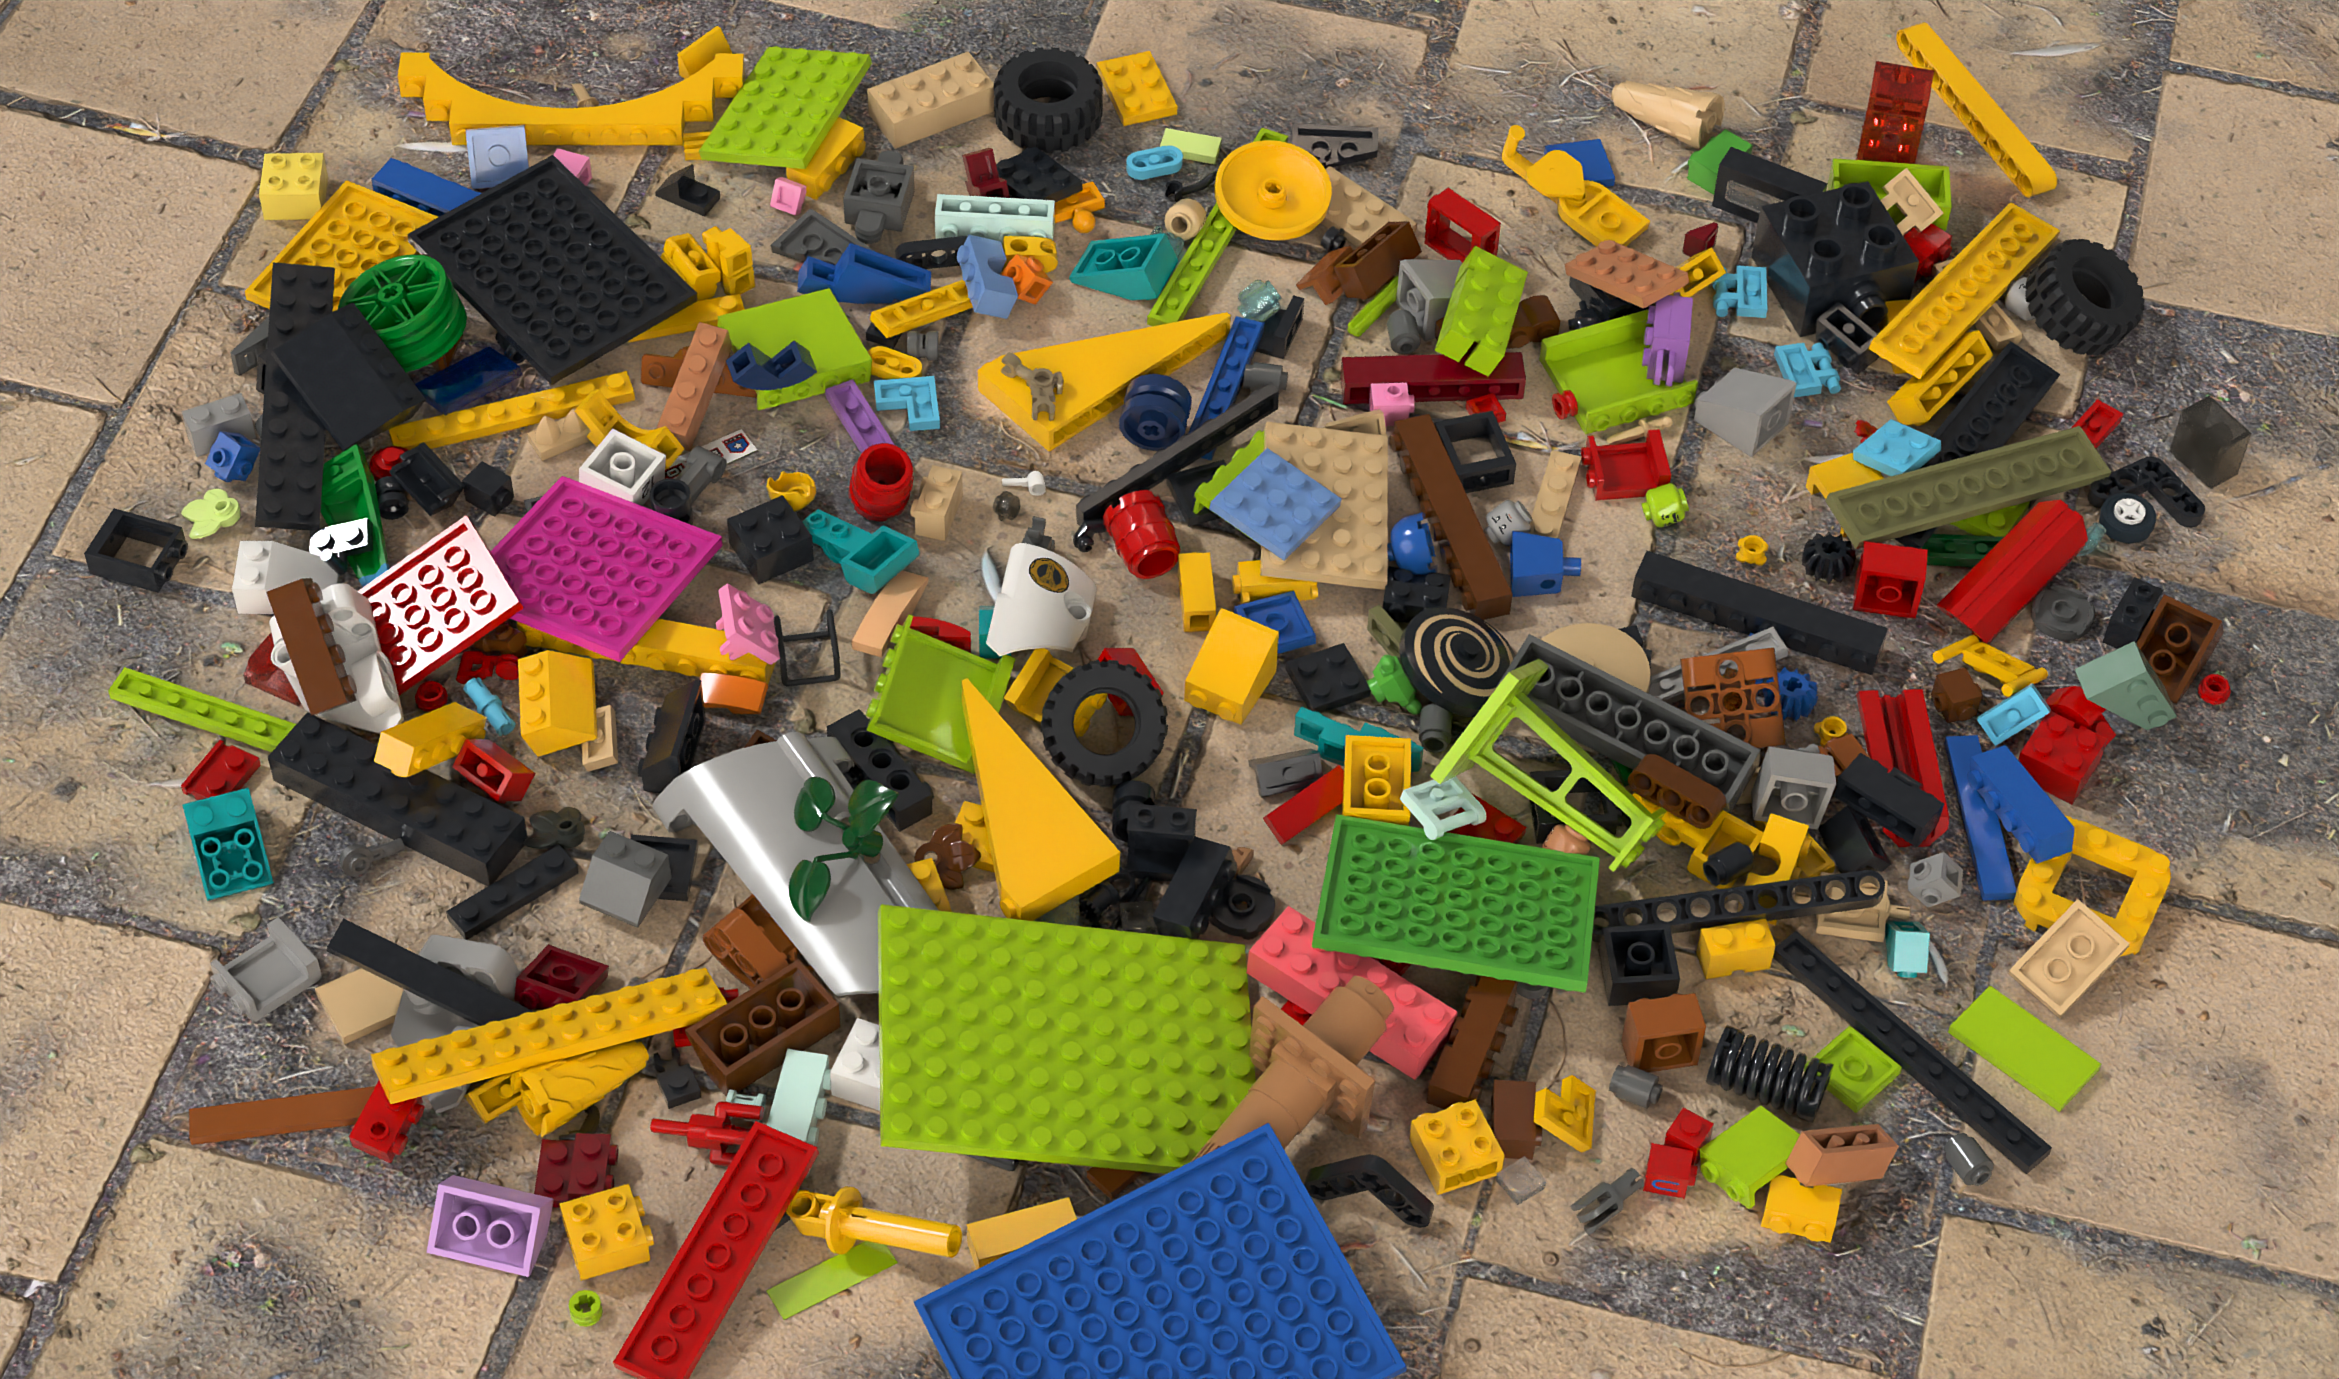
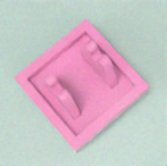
M728 583L720 588L718 592L722 617L716 622L717 630L725 629L727 639L720 647L721 655L729 652V659L735 660L747 653H751L770 665L779 660L778 638L773 620L774 614L770 607L766 604H761L751 598L746 592L740 591Z

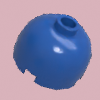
M1423 512L1404 517L1394 525L1391 530V542L1388 543L1387 549L1389 562L1395 561L1399 569L1409 570L1413 575L1438 573L1437 565L1431 566L1430 564L1433 563L1431 556L1436 557L1428 523L1421 524V520L1425 518Z

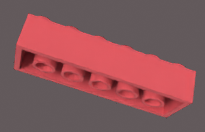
M1288 906L1249 950L1246 973L1311 1015L1335 987H1345L1353 976H1361L1371 981L1389 997L1393 1003L1394 1010L1385 1020L1386 1031L1369 1051L1416 1080L1449 1040L1458 1012L1371 957H1361L1355 954L1313 948L1312 941L1316 923Z

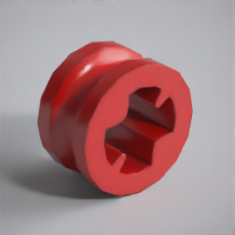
M1565 390L1562 395L1560 393L1553 394V409L1560 420L1566 419L1568 415L1576 416L1578 414V404L1572 391Z

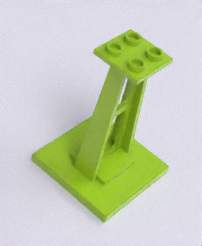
M1537 659L1508 672L1430 777L1439 784H1442L1471 769L1477 763L1614 856L1615 860L1608 867L1613 872L1621 866L1627 868L1645 850V847L1641 845L1643 841L1647 843L1664 826L1665 822L1661 818L1667 811L1661 807L1651 814L1527 697L1549 668L1547 664ZM1514 717L1520 718L1571 764V773L1557 791H1551L1494 750V743ZM1580 778L1588 779L1631 818L1632 824L1622 837L1614 836L1567 802V794Z

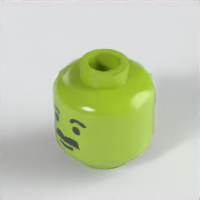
M1672 483L1648 490L1646 493L1647 502L1641 503L1646 521L1653 520L1655 526L1659 528L1681 522L1685 518V512L1689 511L1682 487L1677 489Z

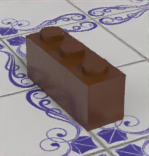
M1409 221L1388 222L1334 266V270L1347 298L1366 300L1373 297L1377 293L1376 290L1383 284L1389 283L1395 277L1394 275L1399 272L1400 261L1414 259L1422 253V250Z

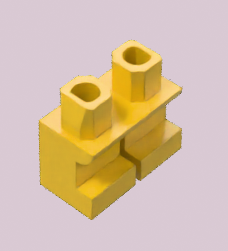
M714 226L703 232L702 239L707 246L706 254L722 272L719 282L723 281L724 293L727 296L741 295L754 288L755 278L752 267L751 245L731 228L722 232L717 226Z

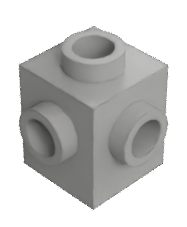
M1945 852L1911 863L1908 891L1927 908L1960 897L1963 869Z

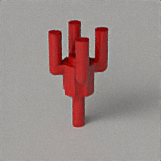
M721 1101L715 1106L714 1116L692 1114L689 1122L653 1118L650 1130L654 1133L687 1136L689 1147L710 1149L709 1160L713 1165L729 1167L736 1153L726 1152V1149L729 1145H742L751 1129L736 1127L734 1124H731L730 1117L762 1120L764 1107Z

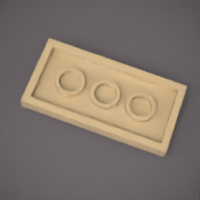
M1329 166L1325 169L1331 181L1332 195L1328 212L1321 224L1327 228L1332 226L1339 230L1343 228L1345 230L1343 236L1356 247H1359L1388 222L1409 221L1414 233L1416 232L1417 223L1334 168Z

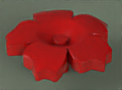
M1858 420L1855 423L1857 426L1854 432L1857 436L1863 437L1860 440L1863 443L1878 429L1867 421Z

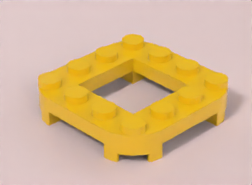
M2065 816L2075 827L2072 851L2038 864L2031 857L2020 879L2013 905L2016 906L2020 915L2026 920L2024 926L2036 932L2038 925L2049 929L2074 903L2053 892L2072 854L2078 855L2134 878L2116 918L2091 908L2089 909L2130 943L2127 950L2121 956H2127L2132 953L2136 955L2143 945L2170 883V860L2167 856L2159 854L2144 845L2087 822Z

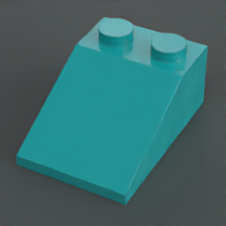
M1166 233L1091 241L1069 276L1071 283L1132 301L1153 300L1160 295L1179 260Z

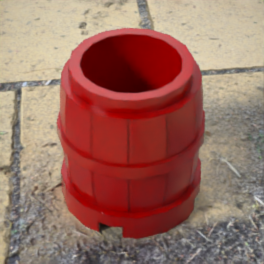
M889 443L872 445L861 453L853 467L848 491L849 499L851 498V502L855 506L854 509L858 514L868 520L878 522L887 521L888 518L902 514L908 505L914 480L912 462L907 453L898 446Z
M1141 490L1120 497L1121 503L1114 509L1110 505L1103 515V524L1108 534L1113 538L1116 552L1122 558L1129 572L1137 578L1151 579L1170 571L1178 562L1180 545L1175 535L1173 523L1166 516L1165 506L1159 495L1157 494L1156 497L1152 491Z

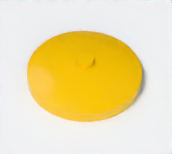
M1264 140L1245 144L1232 151L1222 161L1217 171L1214 192L1219 210L1234 227L1256 238L1277 241L1294 239L1315 229L1328 212L1332 187L1324 166L1308 151L1290 143Z

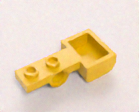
M1635 792L1632 795L1651 814L1661 808ZM1724 810L1713 824L1706 829L1697 828L1667 811L1661 818L1665 824L1656 835L1662 842L1668 845L1676 846L1683 842L1694 848L1695 850L1690 857L1687 870L1711 884L1703 871V863L1707 861L1708 856L1734 842H1740L1748 846L1754 855L1760 846L1764 832ZM1736 880L1727 885L1720 884L1714 887L1718 889L1732 888Z

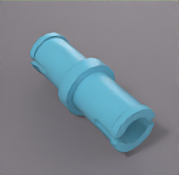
M480 677L470 679L463 689L476 704L477 712L487 717V720L499 736H505L513 731L516 723L502 707L501 699L489 691Z

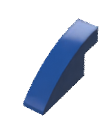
M849 243L836 265L808 256L798 272L797 292L808 294L830 288L837 302L854 304L892 303L894 299L903 301L931 291V271Z

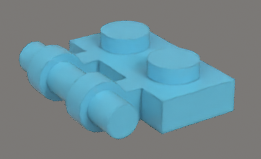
M1737 266L1735 274L1726 273L1712 282L1713 288L1716 290V294L1713 296V307L1716 309L1718 317L1727 316L1728 308L1734 307L1736 308V316L1766 318L1768 311L1766 267ZM1729 288H1735L1736 293L1727 292V290Z
M1805 343L1775 347L1774 356L1783 378L1797 383L1794 398L1821 394L1822 384L1828 387L1831 394H1836L1841 390L1838 371L1832 367L1830 352L1824 349L1822 343H1815L1811 347L1812 351L1807 350Z

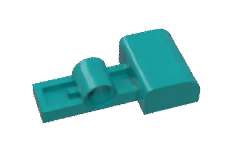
M819 509L802 521L812 535L813 543L822 546L824 553L831 561L841 564L846 581L870 594H875L920 554L916 540L884 525L871 534Z

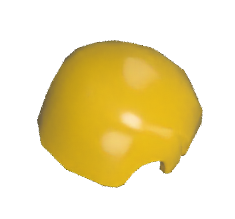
M782 471L776 481L771 477L767 479L766 487L769 498L772 500L783 495L794 511L805 508L815 498L816 485L809 474L802 472L786 473Z

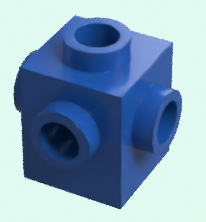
M220 431L210 449V454L205 464L215 471L214 475L225 482H231L232 480L246 481L248 475L253 470L260 447L239 433Z

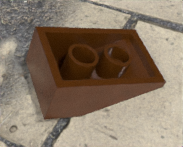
M2165 594L2163 595L2136 644L2165 686L2171 702L2178 704L2205 666L2224 633L2221 620Z

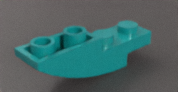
M1301 707L1295 715L1294 736L1317 745V752H1320V758L1344 766L1346 735L1401 738L1387 732L1383 728L1375 727L1366 722L1361 730L1357 731L1347 724H1341L1323 716L1319 712L1311 711L1304 707ZM1411 741V772H1419L1422 767L1424 747L1417 745L1413 741Z

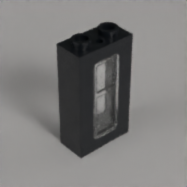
M1730 147L1719 164L1712 206L1758 224L1761 206L1786 201L1794 196H1807L1824 192L1827 189L1828 183Z

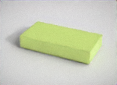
M1166 128L1160 147L1174 146L1181 150L1183 159L1216 164L1222 138Z

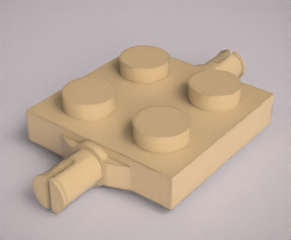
M1821 872L1820 876L1833 875V873ZM1885 881L1883 898L1877 906L1816 915V933L1883 942L1885 924L1888 918L1908 921L1910 906L1890 905L1887 895L1888 881ZM1864 883L1860 886V890L1866 895H1873L1878 892L1877 887L1872 883ZM1837 887L1829 888L1826 891L1827 896L1834 900L1841 899L1844 896L1843 891ZM1796 892L1794 901L1798 904H1805L1810 901V896L1807 893Z

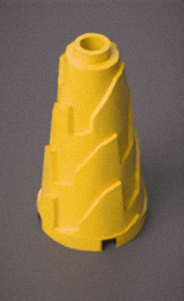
M635 1040L522 1069L514 1072L511 1076L512 1094L514 1095L521 1091L522 1100L517 1102L516 1106L525 1123L537 1136L541 1134V1137L571 1121L578 1113L605 1098L604 1095L618 1088L625 1080L646 1067V1061L649 1060V1055L642 1042L637 1043Z

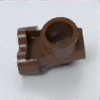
M503 622L476 641L474 647L484 652H491L493 650L499 651L501 655L511 654L521 658L527 652L525 646L527 637L524 632L512 628L509 623Z

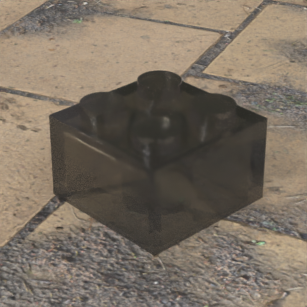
M2207 396L2182 410L2169 452L2194 473L2199 480L2204 482L2210 489H2213L2238 475L2252 433L2212 397Z

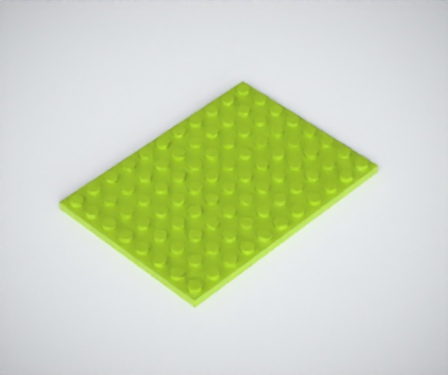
M881 904L878 910L880 1146L1168 1174L1190 1163L1245 1098L1248 1090L1256 1082L1255 1065L1251 1062V1057H1249L1252 1026L1245 944Z

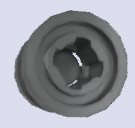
M908 331L907 355L917 359L926 358L928 361H938V331H928L926 334H920L918 331Z

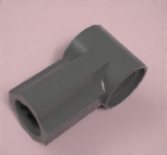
M699 445L690 452L686 461V467L676 478L688 485L691 503L696 500L710 482L716 483L722 477L727 464L725 458Z

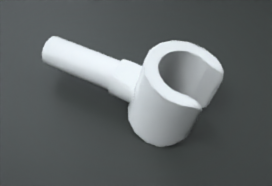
M1039 471L1029 473L1027 478L1002 479L1003 486L1028 487L1030 494L1035 496L1046 492L1043 475Z

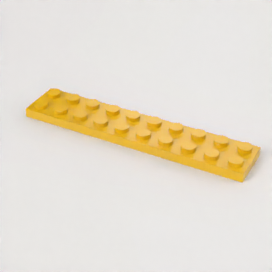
M2010 202L1871 341L1869 350L1905 370L1907 373L1921 379L2006 292L2010 283L2013 280L2017 281L2057 240L2061 230Z
M706 967L692 969L682 974L667 978H657L651 982L636 986H626L617 991L592 995L586 999L571 1003L557 1004L548 1009L526 1012L520 1016L501 1021H491L486 1025L471 1029L457 1030L448 1035L432 1039H422L417 1043L398 1048H388L382 1052L371 1054L372 1065L390 1104L689 1026L727 1005V1002Z

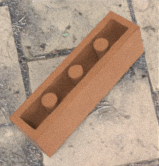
M701 322L697 326L657 425V428L666 426L685 448L684 450L689 452L732 348L728 330Z

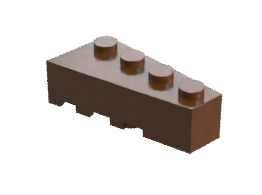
M1481 975L1476 976L1475 987L1470 985L1466 993L1461 1017L1457 1016L1449 1038V1044L1452 1046L1445 1044L1430 1080L1426 1103L1445 1110L1457 1102L1466 1103L1475 1099L1477 1103L1479 1102L1483 1087L1480 1086L1482 1079L1489 1080L1495 1064V1060H1492L1495 1052H1502L1507 1038V1034L1504 1031L1507 1026L1513 1027L1518 1015L1519 1008L1514 1007L1517 981L1499 980Z

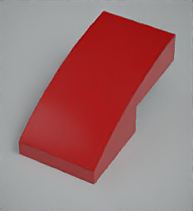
M913 616L910 625L911 629L971 653L970 631L946 621Z

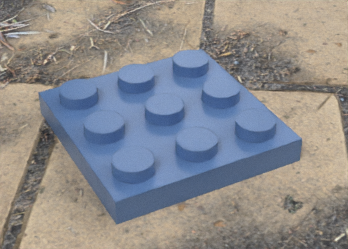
M1266 448L1211 501L1209 509L1285 561L1340 507L1342 498Z

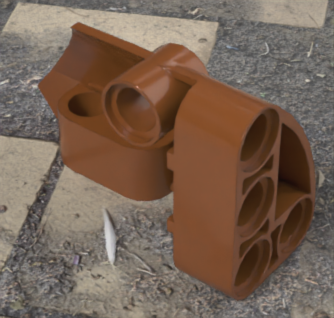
M753 894L715 924L702 937L705 946L711 954L749 989L798 960L797 955L800 953ZM810 964L808 967L805 966L811 973L815 971Z

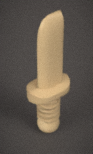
M571 84L579 100L577 102L578 108L596 107L599 105L598 100L595 97H590L582 84Z
M1669 416L1647 423L1644 419L1638 421L1639 426L1611 435L1607 438L1608 445H1617L1644 436L1646 438L1648 430H1664V428L1672 426L1673 420Z

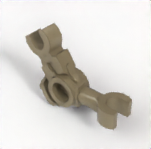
M1008 352L1002 359V363L1006 365L1001 369V373L1010 378L1016 375L1027 381L1026 385L1030 387L1032 395L1033 420H1037L1040 411H1046L1049 414V421H1053L1055 418V405L1052 403L1055 402L1053 389L1057 387V394H1062L1064 379L1061 372L1052 374L1050 370L1045 368L1031 370L1023 366L1021 360L1015 354Z

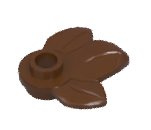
M958 823L947 824L936 829L930 842L921 845L914 857V861L917 862L925 860V856L929 853L936 854L937 861L934 864L943 888L948 890L963 888L964 880L961 872L974 866L981 858V853L973 845L960 841L963 827Z

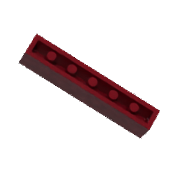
M1505 352L1504 357L1489 376L1464 365L1471 353L1465 354L1459 362L1443 354L1342 357L1340 380L1343 404H1369L1371 384L1407 383L1408 394L1414 395L1415 402L1468 401L1494 393L1498 400L1523 399L1526 383L1522 352Z

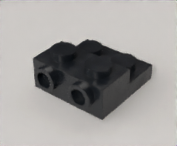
M1389 566L1382 608L1394 621L1410 623L1422 611L1437 607H1447L1451 575L1441 573L1413 575L1409 570Z

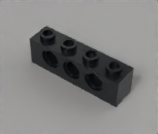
M858 709L828 725L827 737H835L839 740L854 762V768L852 766L849 771L855 777H861L860 783L865 780H873L899 794L886 816L898 831L901 832L933 814V791L927 782L919 780L911 763L908 760H902L891 740H886L884 737L867 731L870 718L868 719Z

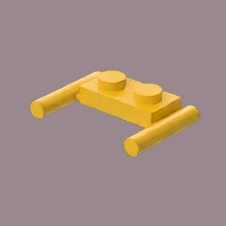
M1970 635L1933 653V660L1938 664L1963 654L1962 662L1973 666L1975 671L1998 678L2004 684L2002 686V693L2006 697H2010L2032 683L2035 685L2048 677V672L2045 668L2035 669L2034 666L1984 642L1980 643L1975 635Z

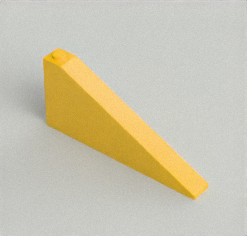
M1225 312L1013 353L1021 360L1023 366L1031 370L1045 368L1050 370L1052 374L1061 372L1064 379L1062 394H1057V387L1053 389L1055 393V402H1052L1055 405V418L1053 421H1049V414L1046 411H1040L1037 420H1033L1032 395L1030 387L1026 385L1027 381L1016 375L1010 378L1001 373V369L1006 365L1002 363L1005 355L985 363L978 369V391L1050 452L1122 406L1127 387L1132 380L1141 375L1148 374L1168 376L1225 340L1230 332L1231 315Z
M969 679L962 680V706L998 887L1000 908L1007 918L1033 921L1118 873L1120 851Z

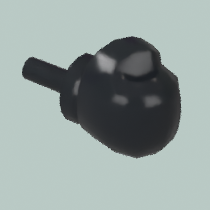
M1583 300L1579 302L1580 310L1575 312V318L1568 319V326L1571 331L1601 323L1595 310L1592 308L1588 309L1586 301Z

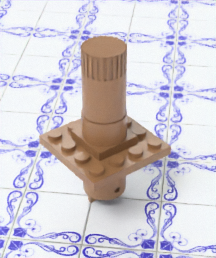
M1353 976L1345 987H1335L1302 1026L1262 996L1254 1005L1249 1057H1251V1062L1263 1074L1252 1085L1245 1098L1191 1162L1267 1123L1270 1124L1283 1149H1285L1317 1113L1323 1116L1328 1115L1334 1120V1125L1341 1132L1347 1135L1351 1133L1359 1139L1367 1129L1375 1079L1357 1067V1065L1387 1029L1385 1020L1394 1010L1393 1003L1389 997L1371 981L1361 976Z

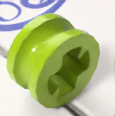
M582 1290L570 1298L568 1305L571 1319L575 1324L584 1327L592 1326L602 1317L601 1300L597 1293L591 1290ZM588 1303V1307L591 1306V1311L583 1313L580 1305Z

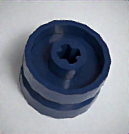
M1141 375L1132 380L1127 387L1124 406L1122 407L1119 419V429L1123 436L1133 445L1151 451L1166 449L1177 442L1186 433L1187 419L1191 411L1192 397L1188 389L1178 380L1166 375Z

